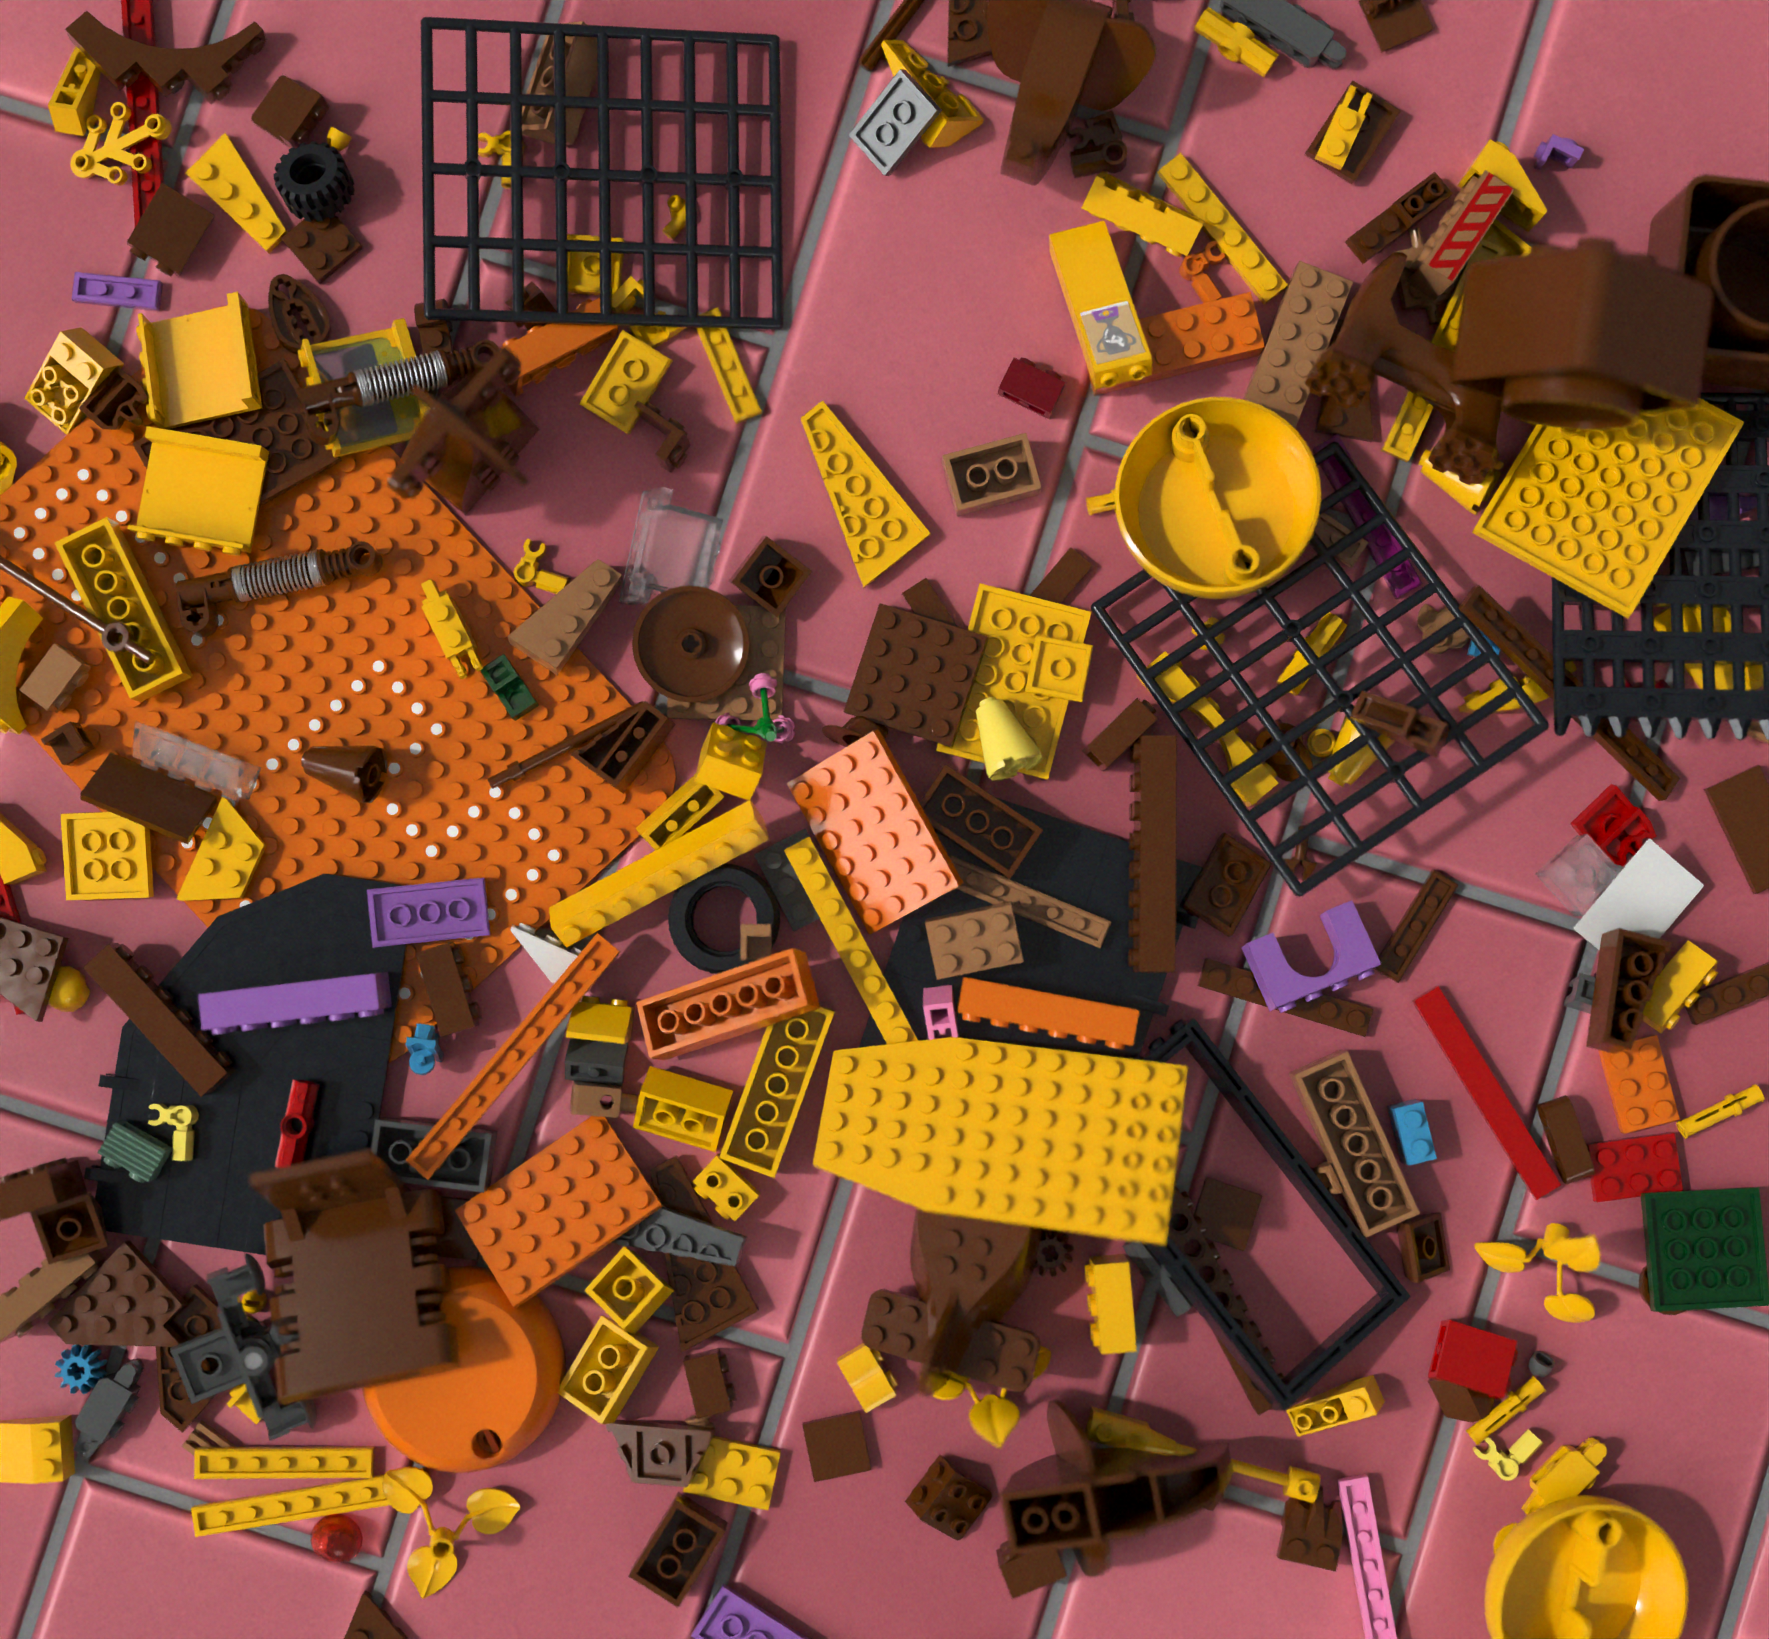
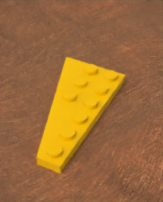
M822 400L800 419L864 589L928 538L931 533Z

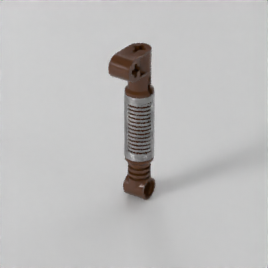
M480 340L474 346L467 347V351L464 348L460 349V353L458 350H453V355L450 351L436 350V352H430L429 355L425 353L424 357L422 354H420L419 358L415 355L414 359L410 356L409 361L407 358L404 359V362L400 359L399 364L396 360L394 365L390 361L389 366L387 363L384 364V367L380 364L379 369L376 365L374 370L372 367H369V371L367 368H364V372L362 369H357L356 371L349 372L346 377L297 388L296 393L309 436L316 444L329 445L338 436L339 423L335 410L353 405L361 408L373 405L374 402L378 404L379 400L383 403L384 400L388 402L389 399H398L400 396L403 398L405 395H414L410 389L415 384L424 391L434 390L435 387L439 389L450 386L455 380H458V376L460 379H463L465 374L468 376L474 371L480 372L487 363L481 362L477 356L479 354L486 353L492 358L500 349L493 341ZM330 411V413L324 414V425L328 427V431L323 432L322 428H319V417L309 418V416Z
M361 541L352 544L346 550L342 548L339 551L333 550L332 553L331 551L326 552L323 549L310 550L309 553L305 551L304 554L300 552L299 555L295 553L294 556L289 555V557L284 556V558L279 557V559L274 558V560L269 559V561L264 560L244 565L240 564L229 567L227 572L177 581L176 593L182 625L190 632L200 637H208L214 634L218 628L219 620L216 603L230 600L247 602L253 598H263V596L268 597V595L273 596V594L278 595V593L283 594V592L288 593V591L293 592V590L298 591V589L303 590V588L308 589V587L313 588V586H326L331 584L333 580H336L337 577L339 579L344 578V575L345 577H351V574L353 576H372L380 571L382 557L369 543ZM370 553L369 561L365 564H359L361 556ZM200 607L196 608L199 614L191 610V608Z

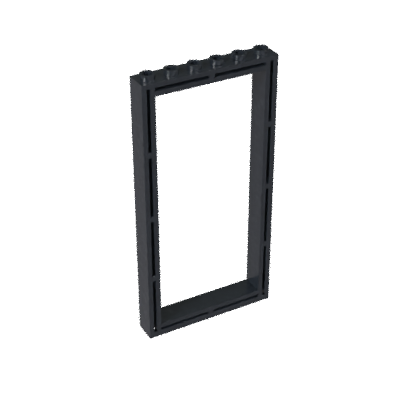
M1194 1018L1187 1021L1180 1019L1168 1028L1171 1032L1164 1039L1161 1036L1156 1038L1147 1046L1149 1051L1141 1057L1138 1054L1132 1059L1166 1063L1181 1049L1186 1047L1377 1293L1283 1379H1280L1168 1233L1166 1245L1145 1243L1274 1410L1286 1411L1411 1296Z

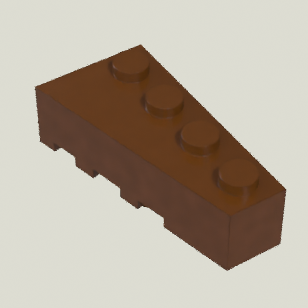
M1621 928L1602 934L1586 1047L1612 1054L1631 1049L1644 1017L1643 1010L1646 1003L1652 997L1654 992L1652 987L1656 977L1661 974L1664 966L1662 962L1666 953L1670 951L1672 942Z

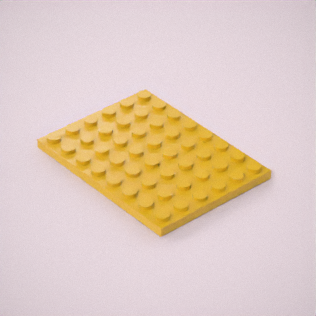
M1699 398L1697 408L1640 413L1637 425L1623 429L1580 430L1537 424L1472 533L1620 615L1629 618L1739 433L1744 421Z

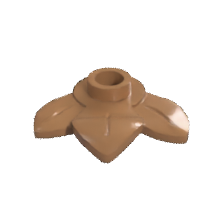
M1424 604L1421 607L1417 617V625L1423 632L1422 640L1455 619L1447 607L1442 608L1439 612L1428 604ZM1461 628L1427 652L1442 654L1448 649H1460L1468 643L1470 638Z

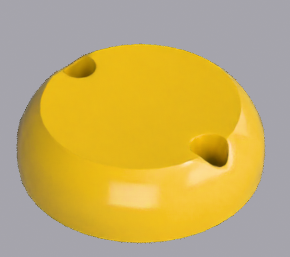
M1208 397L1181 403L1166 410L1150 421L1138 433L1125 452L1118 469L1114 504L1116 519L1123 540L1134 559L1150 576L1161 584L1189 596L1206 599H1225L1239 597L1264 588L1280 578L1295 564L1310 542L1318 522L1321 504V485L1319 472L1308 445L1285 419L1275 412L1247 400L1231 397ZM1191 430L1197 433L1196 438L1193 437ZM1244 562L1251 564L1250 570H1247Z
M1577 1496L1561 1499L1546 1504L1523 1518L1504 1538L1496 1551L1490 1565L1485 1588V1617L1491 1639H1679L1684 1627L1688 1607L1686 1571L1681 1556L1669 1536L1653 1520L1637 1509L1615 1499L1601 1496Z

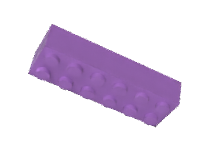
M388 972L198 994L202 1030L212 1029V1035L239 1031V1026H241L242 1031L267 1028L268 1022H271V1028L297 1024V1019H300V1024L326 1021V1015H329L330 1021L355 1017L354 1012H359V1017L384 1014L383 1008L392 1007Z

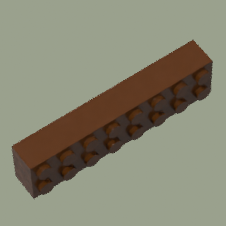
M1141 735L1133 743V746H1130L1129 759L1130 763H1135L1133 775H1130L1129 790L1134 792L1133 804L1129 806V820L1134 821V830L1132 833H1129V850H1134V860L1129 862V879H1134V889L1129 891L1128 904L1129 908L1134 909L1133 919L1129 920L1128 935L1133 937V948L1128 950V966H1133V973L1175 972L1177 736Z

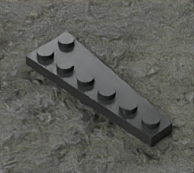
M663 1206L611 1243L736 1266L739 1264L747 1236Z

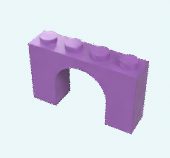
M1352 900L1329 909L1320 915L1334 950L1331 968L1323 976L1307 977L1294 971L1287 963L1274 932L1248 942L1242 947V951L1269 1011L1278 1008L1280 1013L1296 1007L1294 1001L1305 998L1306 1002L1323 996L1321 992L1323 989L1331 987L1332 991H1336L1349 985L1347 980L1357 976L1358 980H1362L1375 974L1373 969L1381 965V962Z

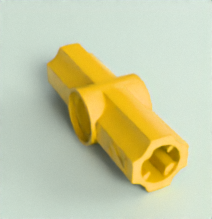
M1210 7L1203 12L1194 27V31L1218 46L1219 52L1226 59L1232 62L1240 61L1263 78L1279 56L1275 51L1255 39L1254 33L1246 25L1239 22L1233 24Z
M1329 612L1321 618L1311 634L1307 635L1304 639L1319 658L1337 642L1343 631H1345L1347 624L1340 617ZM1298 649L1295 650L1292 655L1294 658L1276 681L1278 684H1281L1309 665ZM1309 679L1288 693L1297 696Z

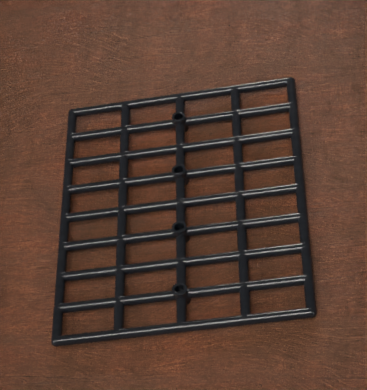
M423 17L421 19L424 317L427 320L779 330L783 327L780 38L778 35ZM433 29L465 31L466 91L433 90ZM477 32L509 33L510 93L478 92ZM521 34L553 35L554 95L522 94ZM565 36L597 37L598 97L566 96ZM609 38L640 40L641 99L609 98ZM652 40L683 42L684 101L653 100ZM695 42L726 44L727 103L696 102ZM738 45L769 46V105L738 103ZM433 102L466 103L467 160L464 164L434 163ZM478 104L510 105L511 166L484 165L478 160ZM522 106L554 107L555 164L553 167L523 166ZM566 108L598 109L599 169L570 168L566 160ZM609 110L641 111V171L610 169ZM653 112L684 113L685 172H661L653 167ZM696 114L727 115V174L696 173ZM738 115L770 117V176L743 175L739 170ZM434 175L464 176L467 179L468 236L435 235ZM481 176L511 178L512 238L479 237V179ZM523 178L552 179L555 183L556 239L524 238ZM568 180L599 181V241L567 240ZM610 181L638 182L642 187L643 242L611 241ZM655 183L685 184L686 244L654 243ZM697 185L724 186L728 190L729 245L697 244ZM740 186L770 188L771 247L740 246ZM435 247L468 248V309L436 308ZM479 249L512 250L513 310H480ZM524 250L556 251L557 312L524 311ZM568 252L600 253V313L568 312ZM611 253L643 254L644 314L612 313ZM655 255L686 256L687 315L655 314ZM698 256L729 257L730 317L698 316ZM740 257L771 258L772 318L741 317Z
M1331 442L1315 453L1313 457L1316 466H1318L1331 456H1334L1351 481L1321 500L1319 516L1358 489L1377 515L1328 548L1314 531L1309 544L1317 553L1316 556L1269 588L1264 587L1255 591L1258 594L1257 596L1211 627L1207 628L1190 605V602L1198 597L1182 594L1161 584L1173 601L1122 634L1105 608L1149 580L1152 576L1144 569L1091 605L1094 615L1297 897H1302L1549 728L1548 721L1476 625L1458 609L1460 606L1458 601L1338 442ZM1385 524L1403 549L1352 582L1335 559V556ZM1410 558L1429 584L1378 617L1360 591ZM1244 562L1247 570H1250L1251 565L1248 562ZM1325 564L1343 589L1298 620H1291L1274 597ZM1436 593L1455 619L1404 652L1386 626ZM1348 599H1351L1369 624L1318 658L1300 632ZM1265 604L1283 630L1232 663L1215 637ZM1180 610L1198 635L1147 669L1130 643ZM1463 628L1481 654L1430 687L1412 661ZM1376 633L1392 654L1394 660L1350 690H1342L1326 667ZM1286 641L1293 642L1309 665L1258 698L1240 672ZM1205 645L1223 670L1172 704L1155 678ZM1489 663L1508 689L1457 723L1438 697ZM1400 669H1403L1420 692V695L1407 703L1406 706L1415 708L1418 711L1429 704L1440 721L1447 723L1450 730L1443 747L1452 740H1455L1474 765L1424 800H1422L1404 774L1429 757L1430 754L1417 750L1400 762L1394 761L1378 740V737L1382 734L1350 718L1354 709L1352 702L1359 698L1362 691L1368 692ZM1316 674L1334 700L1284 734L1268 713L1266 707ZM1228 680H1231L1248 706L1197 739L1180 713ZM1515 698L1534 725L1483 758L1464 732ZM1344 712L1360 736L1309 769L1291 743L1335 713ZM1256 715L1274 741L1223 775L1205 748ZM1368 745L1386 769L1385 772L1335 805L1317 778ZM1281 750L1297 771L1299 777L1251 810H1248L1230 784ZM1389 783H1396L1413 807L1361 841L1343 814ZM1307 786L1323 807L1325 813L1274 846L1256 820ZM1333 822L1349 843L1351 849L1303 882H1300L1282 856Z

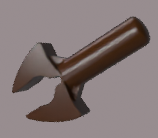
M1305 825L1299 826V827H1298V831H1299L1301 828H1303ZM1309 838L1296 846L1295 856L1291 859H1284L1294 874V868L1300 861L1304 869L1302 881L1312 874L1317 864L1316 862H1310L1307 858Z

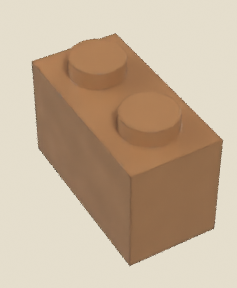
M54 643L19 690L47 711L58 713L59 710L61 711L68 706L72 698L70 695L76 687H80L86 682L91 666L66 647Z

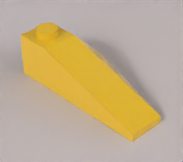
M884 40L881 46L893 76L900 69H905L942 110L921 137L925 145L929 146V148L949 147L982 125L984 119L962 93L957 97L946 86L949 82L943 76L938 77L927 69L928 62L904 40Z

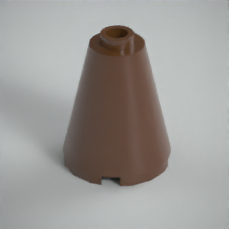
M312 746L308 751L304 752L301 765L304 767V772L307 775L359 802L371 803L378 797L383 788L384 782L380 781L381 772L387 773V756L385 751L377 746Z

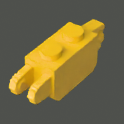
M432 579L422 583L421 586L427 599L422 601L423 606L421 607L446 658L452 662L461 680L467 677V671L459 658L466 654L469 655L473 667L477 671L482 670L483 665L476 652L478 649L453 597L446 590L439 592Z
M1588 1437L1576 1449L1571 1445H1561L1530 1477V1487L1534 1491L1521 1508L1524 1513L1529 1515L1546 1504L1569 1497H1576L1582 1490L1589 1489L1595 1483L1596 1476L1600 1473L1595 1467L1607 1454L1608 1450H1606L1605 1444L1600 1443L1598 1439Z

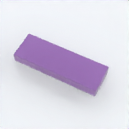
M75 272L72 301L75 303L160 311L163 283L158 280Z

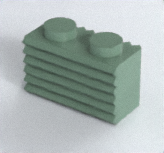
M121 1120L113 1124L98 1153L105 1157L103 1161L114 1168H120L121 1166L130 1171L129 1176L132 1179L145 1183V1181L150 1182L158 1177L172 1152V1147L143 1132L127 1121Z

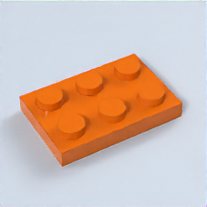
M1653 1034L1635 1039L1630 1050L1614 1054L1598 1050L1620 1133L1626 1134L1680 1120L1657 1035Z

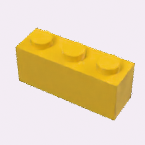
M694 774L635 829L654 850H657L680 838L724 798L723 794L718 789L695 782L696 774Z
M1687 940L1664 967L1661 974L1656 977L1652 987L1654 992L1650 1001L1645 1005L1642 1020L1660 1034L1666 1028L1671 1030L1680 1020L1681 1016L1678 1013L1684 1006L1690 1008L1698 999L1700 994L1697 991L1703 984L1709 986L1718 975L1716 971L1717 960Z

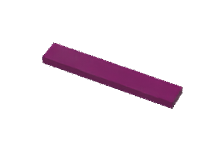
M1339 434L1312 449L1315 454L1331 442H1338L1354 463ZM1334 456L1320 464L1335 491L1351 481ZM1359 489L1341 501L1355 528L1377 515ZM1385 524L1363 537L1364 540L1369 542L1366 547L1377 566L1403 549ZM1409 559L1383 576L1395 599L1423 584Z

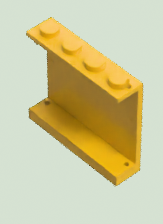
M238 291L227 294L228 306L153 323L142 313L138 314L139 325L136 326V332L142 344V352L139 353V357L145 369L146 378H143V387L149 404L146 405V412L149 420L153 421L159 428L171 429L262 408L249 306Z
M147 426L145 438L151 441L152 445L137 525H128V529L137 534L136 538L154 542L155 537L166 539L165 543L175 546H183L184 542L194 543V548L204 551H212V547L223 548L222 553L240 556V552L251 553L269 451L261 445Z

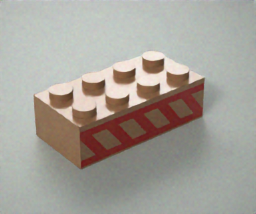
M1487 170L1479 178L1473 176L1455 197V203L1452 208L1448 209L1438 223L1440 226L1424 244L1423 247L1425 249L1414 259L1408 268L1412 273L1407 282L1435 301L1455 281L1514 189Z

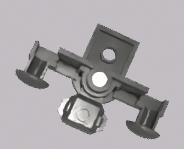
M245 1254L246 1265L231 1271L228 1270V1267H224L207 1274V1283L211 1284L218 1302L217 1315L222 1327L171 1347L170 1351L191 1404L245 1383L258 1418H264L268 1429V1437L271 1441L290 1433V1429L307 1422L311 1428H314L317 1422V1411L313 1399L284 1405L278 1402V1395L269 1372L275 1359L291 1355L281 1354L280 1347L285 1343L299 1341V1334L291 1336L279 1335L280 1327L274 1326L272 1322L267 1327L261 1321L246 1316L239 1295L254 1289L257 1290L259 1295H262L265 1290V1278L258 1261L252 1255ZM208 1357L215 1358L219 1365L213 1371H206L201 1366L204 1359Z

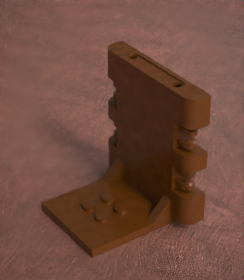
M371 1149L250 1174L251 1187L278 1208L283 1219L270 1221L263 1225L267 1266L271 1269L276 1268L274 1270V1277L286 1278L294 1276L293 1283L277 1286L275 1292L278 1297L270 1300L271 1322L274 1326L280 1327L279 1335L291 1336L299 1334V1341L285 1343L280 1347L281 1354L291 1355L275 1359L278 1402L284 1405L461 1367L456 1327L450 1323H439L446 1319L445 1312L437 1311L424 1314V1307L438 1305L444 1301L443 1294L437 1293L452 1290L449 1268L444 1264H436L439 1261L438 1254L430 1253L418 1256L417 1252L418 1249L436 1245V1237L431 1235L445 1233L441 1196L436 1190L422 1189L411 1192L408 1186Z

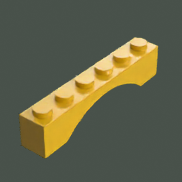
M1164 651L1151 662L1147 669L1168 656L1167 652ZM1181 661L1155 678L1173 703L1200 686L1199 682L1192 675L1187 677L1180 669L1183 667ZM1137 675L1136 677L1138 678V680L1144 685L1142 680ZM1203 697L1187 708L1203 720L1211 730L1225 721L1218 713L1221 710L1211 697L1207 699ZM1237 727L1219 739L1229 771L1257 752L1249 741L1244 743L1237 735L1239 733ZM1261 763L1230 785L1247 807L1254 805L1278 784L1275 779L1277 774L1269 764Z

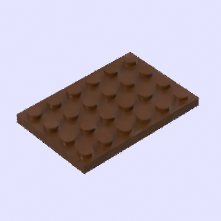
M284 359L258 373L262 402L261 409L167 429L261 445L267 449L269 455L259 507L342 461L340 457L334 458L332 449L327 450L325 445L316 444L310 438L296 393V389L301 388ZM319 422V428H322L323 432H326L321 422ZM144 436L132 444L147 469L152 442Z

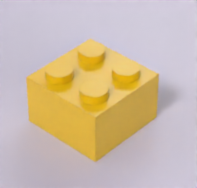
M713 722L701 748L695 782L749 801L762 776L767 742L757 736L747 735L727 725H719Z
M624 1246L589 1284L585 1291L623 1330L636 1334L673 1293L674 1289L635 1251Z

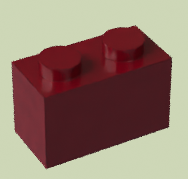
M1013 358L999 386L997 395L1049 419L1063 391L1065 382L1061 380L1062 377L1051 370L1043 372L1035 368L1036 364L1026 358H1020V360Z

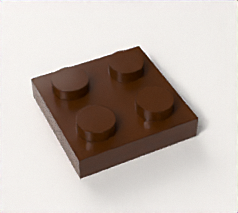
M336 215L331 219L326 217L324 221L317 222L316 219H313L312 222L303 219L281 238L319 284L363 249L362 245Z

